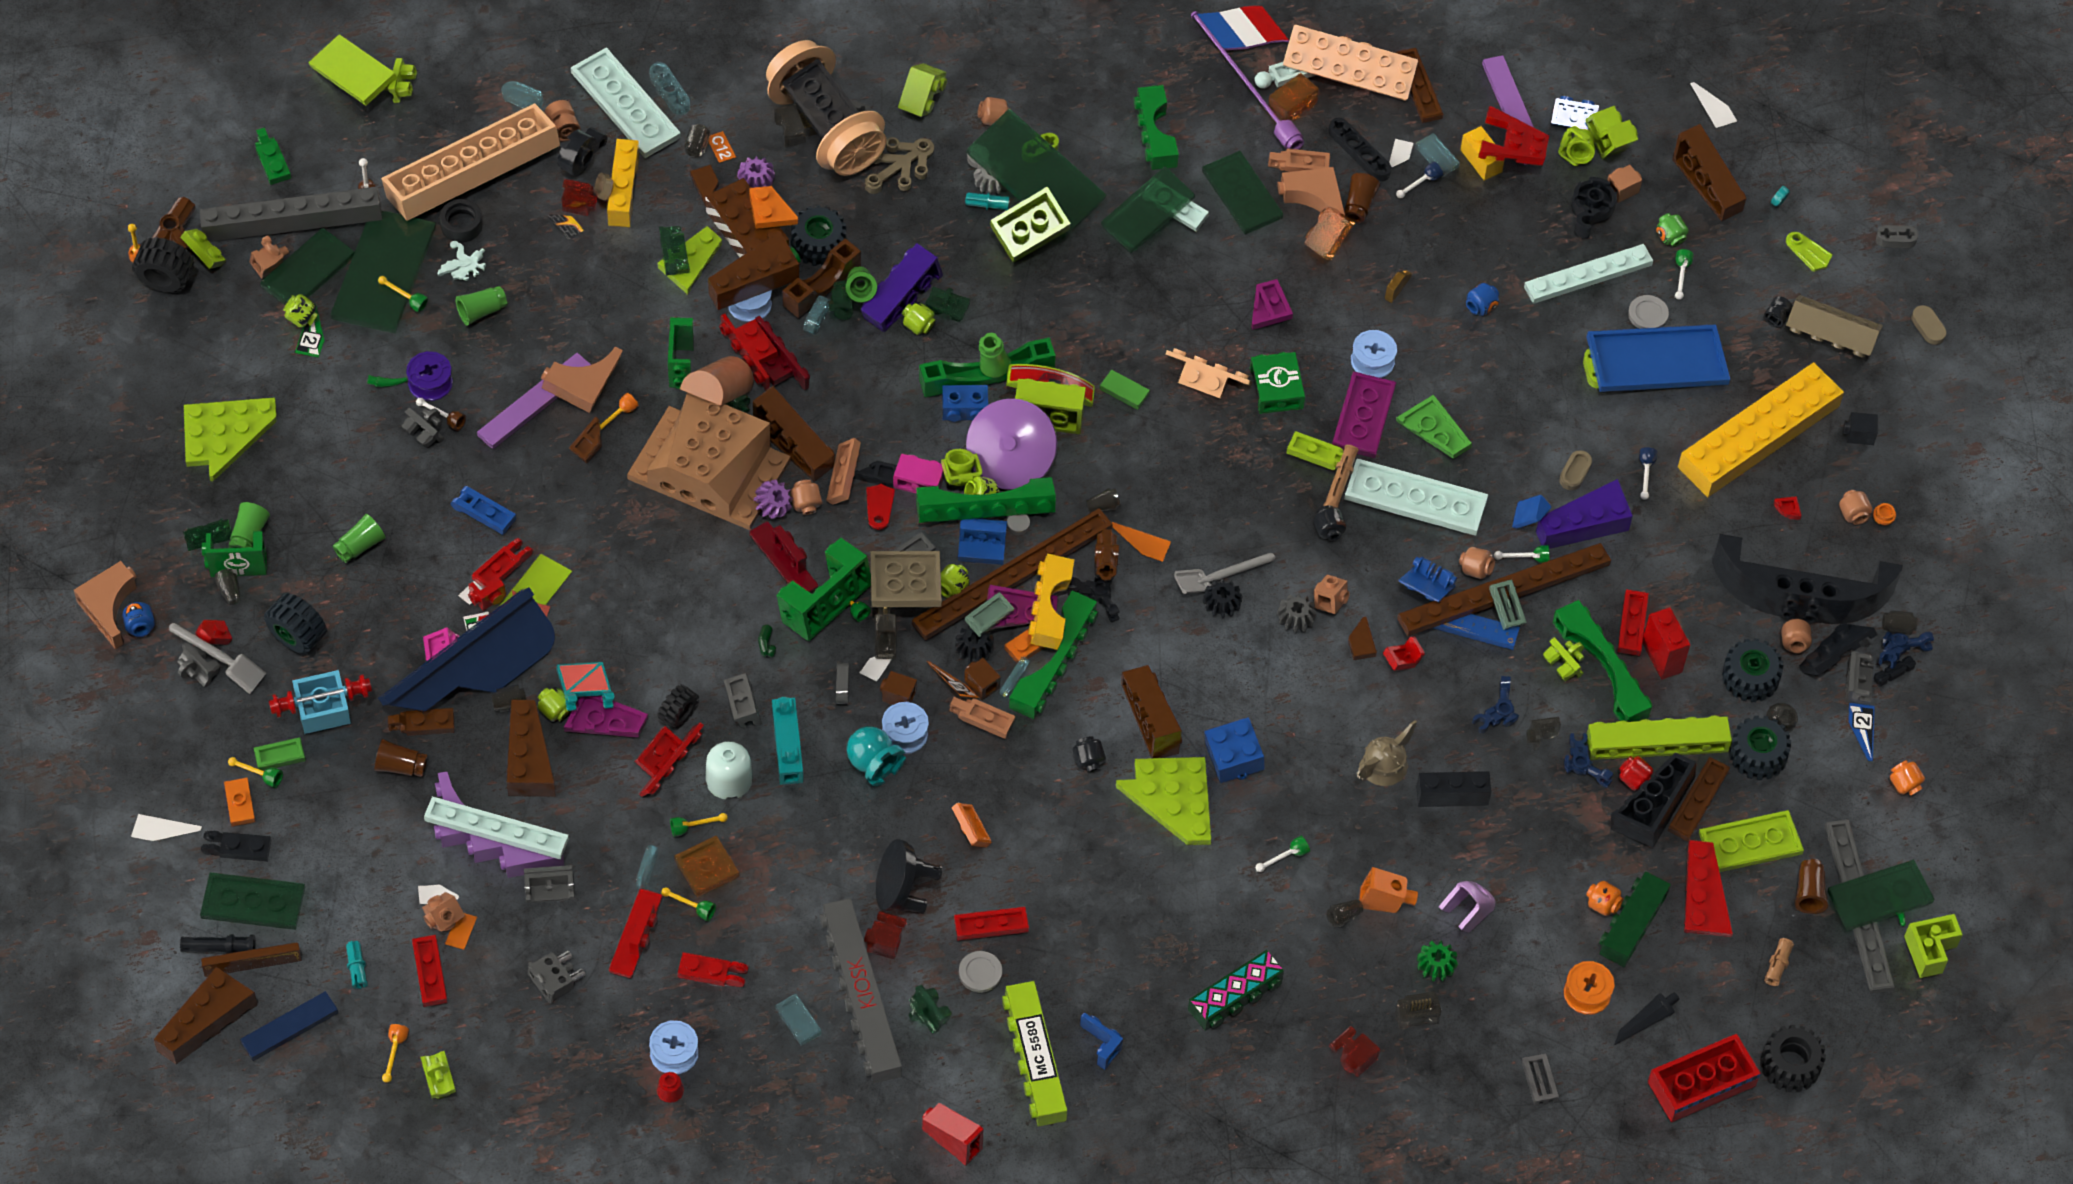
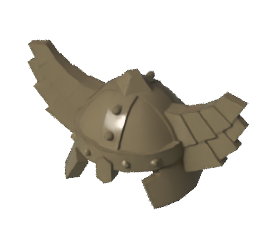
M1417 721L1411 722L1395 739L1379 737L1372 740L1365 747V755L1359 763L1357 777L1362 780L1367 779L1373 784L1380 786H1390L1400 782L1407 774L1408 756L1404 746L1415 732L1414 729L1417 726Z

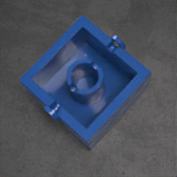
M1249 717L1204 731L1205 745L1220 783L1236 778L1243 780L1249 774L1265 770L1264 755Z

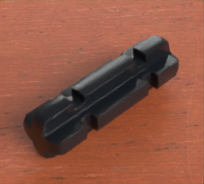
M1907 656L1902 661H1898L1895 668L1892 669L1888 666L1884 669L1885 671L1881 670L1875 673L1874 681L1877 685L1882 686L1888 683L1887 680L1891 681L1903 675L1905 671L1908 672L1914 669L1916 662L1911 656Z

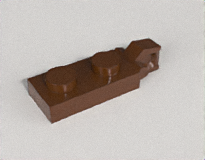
M453 708L403 711L400 714L388 716L389 731L401 730V733H407V736L455 733Z

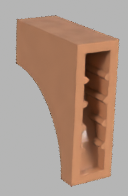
M1334 167L1282 173L1281 182H1278V193L1283 195L1284 203H1297L1312 207L1330 221L1335 234L1344 233L1346 217Z
M614 347L604 359L584 367H571L554 361L551 368L546 367L541 376V379L544 380L542 389L590 413L617 366L623 350Z
M122 561L74 589L77 603L115 649L123 645L121 633L116 627L118 609L123 600L132 591L137 589L135 572L130 566L126 568Z

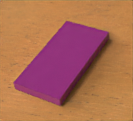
M1353 371L1332 445L1342 448L1343 451L1345 445H1352L1359 449L1357 454L1375 458L1396 382Z

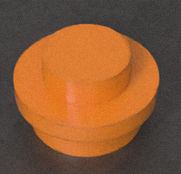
M1882 503L1875 507L1873 518L1881 525H1890L1896 518V512L1892 505Z

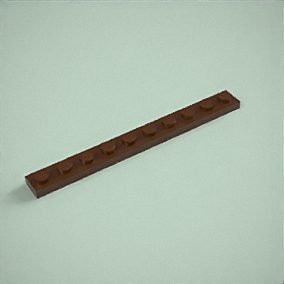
M1098 508L967 586L959 594H954L942 601L941 607H932L912 619V625L924 640L931 638L985 603L990 585L1013 589L1037 574L1040 561L1044 562L1047 554L1066 557L1095 540L1097 534L1101 533L1103 529L1111 530L1113 524Z
M1598 543L1444 597L1440 602L1433 601L1398 614L1397 619L1408 637L1495 606L1489 590L1490 585L1512 580L1519 598L1607 567L1611 564V559L1602 544ZM1505 586L1504 588H1505L1507 597H1508V599H1509V601H1510L1511 598H1510V595H1509L1507 586Z

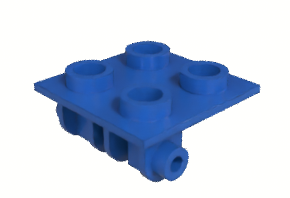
M1416 557L1413 561L1414 567L1402 576L1399 582L1410 590L1420 592L1431 601L1440 602L1456 587L1457 577L1454 576L1453 572L1445 568L1442 569L1441 566L1438 567L1434 574L1435 563L1431 565L1432 562L1424 557Z

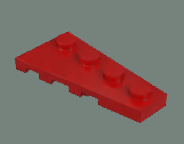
M1689 840L1684 933L1732 937L1733 932L1713 842Z

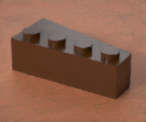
M1149 665L1122 672L1121 686L1150 757L1165 758L1179 754L1180 744H1182V730L1166 701L1164 693L1158 685L1155 672L1152 673Z
M216 967L154 1038L157 1052L173 1063L178 1064L200 1048L204 1041L211 1036L215 1037L219 1034L220 1030L230 1022L234 1023L241 1018L240 1015L245 1011L256 1007L255 992Z

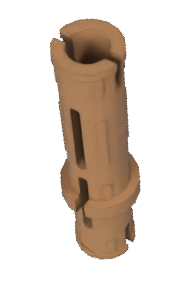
M1345 445L1341 460L1336 464L1335 468L1337 471L1324 506L1331 505L1338 508L1348 477L1354 470L1352 466L1359 451L1357 447Z

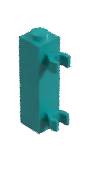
M788 697L773 699L772 716L780 785L803 783V765L795 698Z

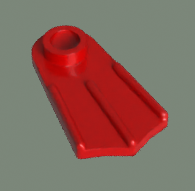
M883 484L867 487L868 523L874 529H884L889 524L895 489Z

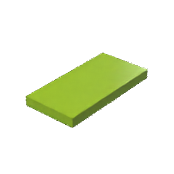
M340 34L308 62L312 69L365 106L397 78L395 72Z
M1789 810L1702 828L1698 832L1701 841L1713 842L1719 872L1802 855L1804 852Z

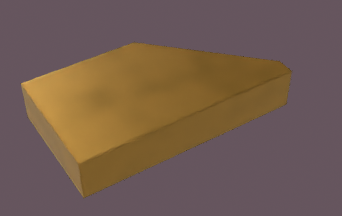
M1407 270L1397 272L1387 286L1385 300L1392 303L1413 273Z

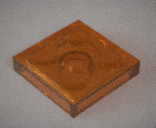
M717 835L674 855L676 864L696 897L739 877V871Z

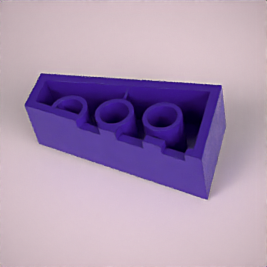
M917 243L913 248H909L899 265L896 264L891 269L888 278L878 284L874 297L869 301L863 302L861 312L864 319L885 333L902 316L903 308L908 304L913 305L916 303L918 294L921 291L926 293L931 288L930 282L934 278L939 280L943 276L938 258Z
M1618 479L1547 513L1538 522L1536 528L1540 544L1549 545V549L1629 531L1633 516Z

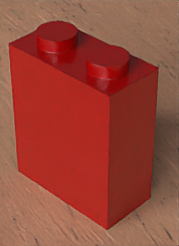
M1671 607L1649 614L1642 644L1661 680L1682 673L1691 644Z

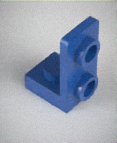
M1083 1013L1080 1019V1026L1104 1042L1096 1054L1098 1055L1097 1065L1106 1070L1122 1050L1123 1038L1116 1030L1108 1029L1102 1025L1097 1017Z

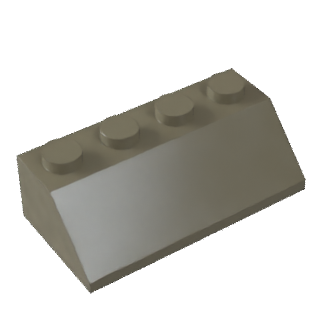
M1799 295L1795 300L1786 326H1789L1792 332L1811 334L1812 339L1820 342L1824 340L1830 341L1832 346L1844 350L1845 347L1852 349L1853 354L1860 357L1872 354L1883 325L1802 295Z

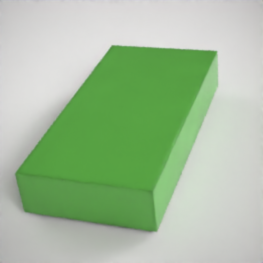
M1113 370L1109 372L1100 384L1101 391L1137 410L1150 394L1149 389Z
M300 737L254 747L257 766L262 771L268 768H278L306 761Z

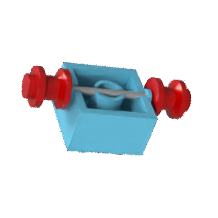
M339 670L292 680L295 693L294 700L292 692L288 691L286 697L279 698L276 694L272 695L273 700H269L271 713L277 714V718H280L282 712L285 711L296 714V705L299 710L304 734L351 724L345 696L348 693L349 701H353L354 696L360 694L364 698H368V692H372L369 678L364 679V675H360L359 680L353 682L349 678H345V688V686H342Z

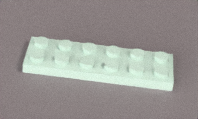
M607 47L571 67L573 76L629 140H639V152L644 158L681 138L680 131Z
M1357 458L1344 500L1476 536L1488 494Z

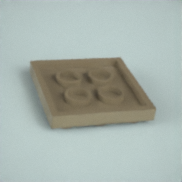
M870 551L872 607H941L940 551Z

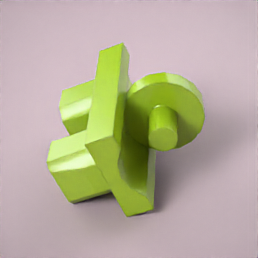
M396 58L392 71L395 72L397 78L384 90L393 94L394 103H400L401 97L412 95L413 86L411 82L405 81L406 79H416L417 70L415 65L404 64L402 58Z
M1555 637L1549 641L1551 646L1543 653L1544 658L1551 666L1559 659L1565 662L1557 669L1558 674L1564 681H1567L1574 675L1578 678L1581 677L1584 673L1580 665L1573 658L1576 657L1579 662L1585 658L1581 654L1584 646L1580 642L1573 644L1569 640L1565 643V646L1568 648V651H1566Z
M445 1051L431 1056L420 1057L431 1098L440 1099L455 1093L456 1090Z

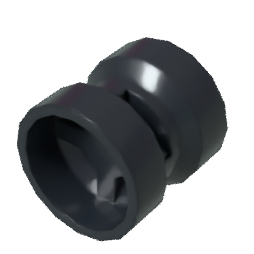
M1776 296L1773 298L1770 307L1765 311L1763 315L1764 320L1773 327L1783 326L1786 316L1791 313L1792 303L1784 297Z

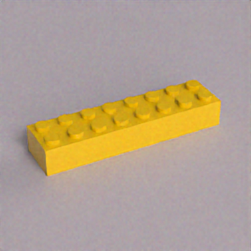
M1813 362L1683 451L1678 468L1708 498L1840 407L1844 391Z

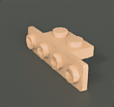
M1174 348L1173 352L1168 350L1166 352V355L1186 362L1178 382L1179 384L1221 399L1229 378L1249 386L1253 383L1248 380L1249 375L1236 371L1235 375L1228 373L1227 367L1215 364L1214 367L1206 364L1207 360L1194 356V359L1185 357L1186 352Z

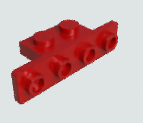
M725 313L722 314L721 324H719L722 334L728 336L733 350L736 353L739 352L742 360L749 365L758 385L761 384L765 390H768L770 388V378L761 364L777 357V349L755 319L735 328Z
M699 722L693 726L682 740L666 726L661 728L634 761L652 777L640 791L639 795L641 797L648 793L652 795L661 785L658 783L662 777L666 778L675 767L672 764L676 759L680 761L688 752L686 747L689 743H695L702 735L700 730L704 724Z
M639 889L609 967L610 973L632 978L643 948L646 949L648 945L651 927L654 928L658 916L656 913L662 900L661 894Z

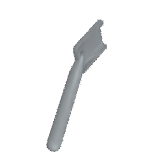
M1267 553L1213 572L1207 576L1201 569L1175 571L1174 577L1184 594L1205 592V588L1211 586L1210 582H1213V580L1218 581L1222 578L1224 579L1275 560V555Z
M175 623L169 625V630L217 660L230 665L226 670V675L249 694L265 676L266 672L244 654H239L233 660L226 653Z

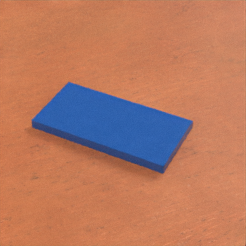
M1716 325L1588 331L1586 336L1600 392L1728 385L1731 380Z

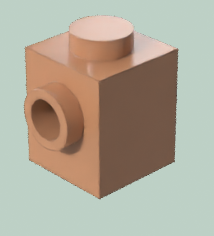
M1631 165L1618 168L1608 175L1607 181L1611 183V187L1617 192V203L1640 192L1642 178L1639 172L1635 171Z

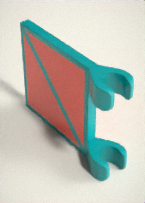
M603 662L557 665L556 669L568 711L576 710L577 697L602 695L604 708L614 707L613 700L615 696L611 691Z

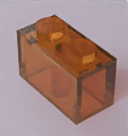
M1300 73L1269 96L1268 106L1279 119L1295 120L1307 108H1312L1317 103L1319 88Z
M1327 207L1319 214V221L1315 227H1312L1306 234L1307 239L1304 244L1323 258L1332 260L1355 222L1337 209Z

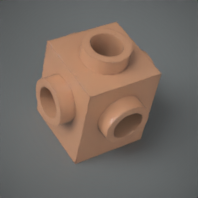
M1326 575L1321 582L1317 583L1314 589L1315 608L1336 614L1349 599L1350 592L1348 591L1347 580Z
M447 892L430 898L427 901L428 904L422 907L426 914L423 917L427 925L441 932L450 930L456 925L455 922L465 916L455 896Z

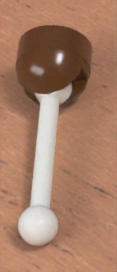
M365 158L359 160V165L362 167L363 180L359 182L358 189L376 187L374 182L367 177L366 166L368 161Z
M424 398L416 400V404L420 407L424 406L430 410L436 408L426 403ZM436 408L440 411V415L447 418V424L450 428L456 431L462 429L466 422V415L458 411L448 414Z

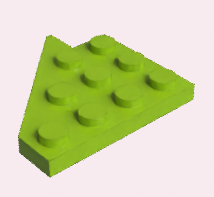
M275 398L184 405L186 466L209 465L210 481L217 479L277 422Z
M1205 757L1135 759V779L1116 780V788L1186 845H1211Z

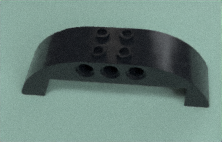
M1725 534L1719 535L1712 560L1715 572L1727 590L1751 608L1767 614L1782 616L1785 619H1801L1809 623L1817 622L1824 624L1856 622L1880 610L1894 594L1903 567L1901 564L1880 561L1873 582L1868 583L1740 561L1743 538Z

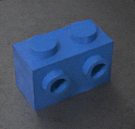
M942 385L943 420L952 422L959 420L973 421L977 414L988 406V385Z

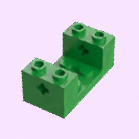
M841 537L835 543L829 545L825 551L830 576L827 582L819 586L811 594L792 580L787 586L782 587L776 595L782 623L807 641H810L848 607L851 601H854L871 586V573L867 555Z

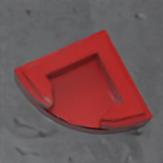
M1797 496L1774 499V506L1780 514L1789 519H1801L1802 515Z

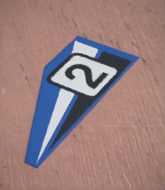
M1849 703L1848 722L1867 760L1873 761L1875 706Z

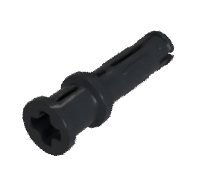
M230 934L222 938L182 936L180 939V951L224 952L229 954L256 949V938L254 934H251L249 937H235L234 934Z

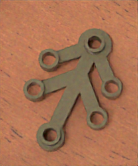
M895 137L888 138L886 149L889 152L899 150L909 151V153L906 155L882 153L874 164L880 162L893 164L879 174H870L865 179V189L871 194L879 193L882 190L883 181L901 170L898 187L902 191L909 190L911 188V162L918 158V165L915 167V177L925 179L928 176L927 158L934 152L933 142L929 139L921 138L914 143L899 142Z

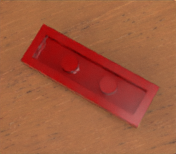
M1626 589L1617 652L1640 656L1649 593Z
M1026 907L954 915L957 941L1029 932Z
M436 935L413 938L412 944L423 1007L447 1003Z

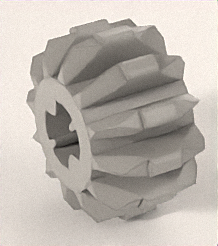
M996 158L993 162L986 159L984 164L979 163L974 172L975 185L980 188L981 193L987 191L991 195L995 192L999 196L1001 191H1006L1011 183L1009 167H1005L1004 161L997 163Z

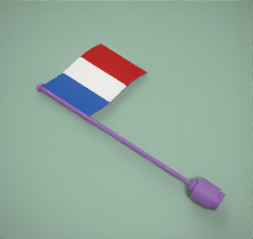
M1244 6L1216 13L1199 14L1196 11L1192 12L1191 18L1199 23L1277 123L1274 130V135L1285 149L1299 150L1304 144L1303 135L1291 120L1280 121L1226 52V50L1248 49L1270 43L1289 42L1286 35L1263 6Z

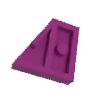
M1277 279L1256 285L1252 330L1293 318V312Z

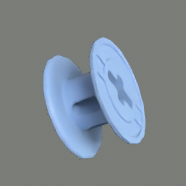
M772 290L728 306L729 312L735 318L744 322H750L759 315L763 319L771 311Z
M1368 330L1359 334L1353 343V353L1351 355V365L1358 373L1378 378L1387 376L1395 365L1397 345L1394 339L1387 333L1379 330Z
M899 702L890 706L884 712L882 730L886 732L892 741V746L899 745L905 751L904 754H909L920 750L926 744L929 722L924 709L914 703Z
M670 1020L661 1023L653 1030L649 1043L650 1058L653 1065L663 1073L674 1072L679 1075L687 1072L695 1065L699 1050L698 1037L695 1030L689 1024Z

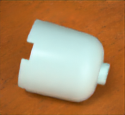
M725 741L719 743L707 755L706 782L708 790L714 796L721 799L735 796L739 798L747 793L752 785L750 756L748 751L736 742Z

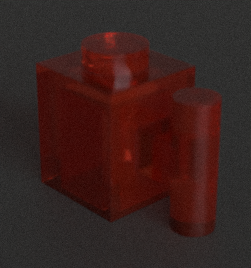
M564 179L563 211L589 216L591 208H595L597 201L593 186L588 183Z
M879 911L877 915L878 921H874L872 929L868 928L865 934L864 942H867V952L895 960L902 940V928H905L907 919Z
M1349 1026L1329 1046L1334 1052L1340 1047L1344 1048L1340 1060L1342 1066L1347 1072L1359 1077L1378 1060L1380 1048L1364 1033L1353 1040L1352 1037L1356 1034V1030Z

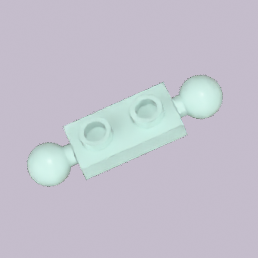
M1283 62L1269 66V73L1265 71L1259 72L1255 76V84L1259 88L1265 89L1274 81L1277 87H1281L1315 75L1285 67Z

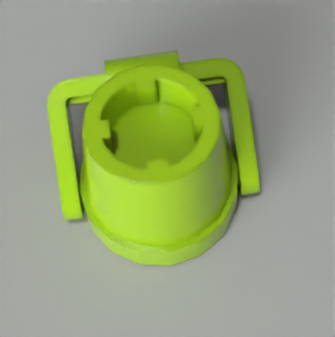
M1577 126L1568 128L1561 139L1558 150L1559 155L1574 166L1588 163L1592 160L1595 153L1594 135L1591 131L1579 129Z
M953 449L946 453L945 459L941 460L946 481L952 485L964 486L968 481H972L975 476L982 475V468L977 453L972 454L965 449ZM975 465L977 472L972 473V468Z

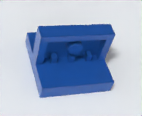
M962 519L960 522L958 561L1003 565L1007 521Z

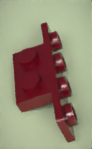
M760 315L755 317V320L778 351L777 357L761 364L769 375L770 382L775 386L793 376L804 390L809 389L810 375L806 368H801L794 353L789 352L785 348L782 338L773 333L770 323L764 321Z
M768 521L750 530L749 535L788 584L793 580L810 593L818 588L817 582L806 570V552L802 547L798 548L789 531H785L781 525L773 528Z

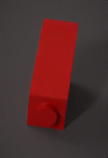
M938 1103L934 1108L930 1107L923 1114L922 1130L965 1166L983 1149L984 1129L980 1125L941 1103Z

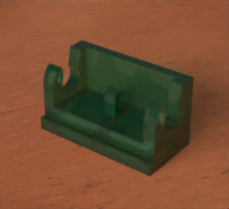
M680 226L659 227L666 276L690 273L684 233L672 234L682 232Z

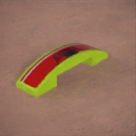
M1009 364L1006 386L1017 388L1018 379H1033L1035 381L1055 382L1065 385L1075 384L1080 387H1086L1084 405L1093 406L1095 386L1077 375L1041 365Z

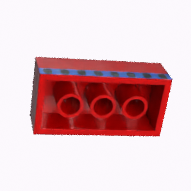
M1736 1033L1652 1069L1648 1084L1670 1122H1674L1755 1087L1761 1073Z

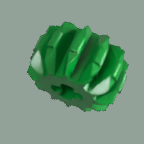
M1441 940L1438 945L1431 941L1429 946H1422L1417 960L1419 962L1418 970L1424 971V978L1430 975L1433 982L1437 977L1444 981L1446 976L1451 977L1454 974V969L1457 968L1458 962L1456 960L1457 952L1451 951V944L1445 947Z

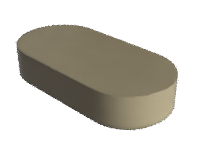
M601 172L597 176L594 192L599 199L607 201L612 191L613 180L610 175Z
M1921 305L1916 307L1911 319L1922 337L1929 344H1941L1945 339L1946 329L1935 312L1928 306Z
M1579 450L1571 454L1560 475L1559 481L1563 488L1571 491L1580 488L1591 468L1592 457L1589 453Z

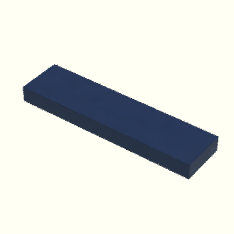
M324 991L240 1039V1042L252 1061L338 1014V1009L327 992Z

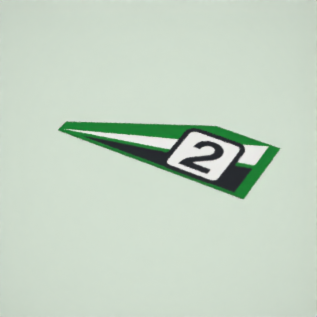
M319 314L311 326L306 324L303 327L295 353L319 358L324 343Z

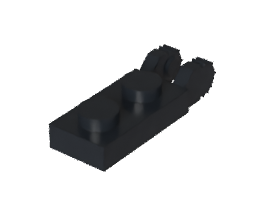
M211 830L205 831L203 838L207 841L221 843L220 846L216 844H203L201 846L203 854L220 856V858L268 862L271 836L223 832L222 834Z

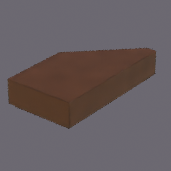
M711 164L690 171V176L705 206L706 196L715 192L719 186V181Z
M596 416L569 447L571 452L586 463L602 447L600 420Z
M1363 617L1348 638L1353 660L1376 657L1377 654L1367 617Z

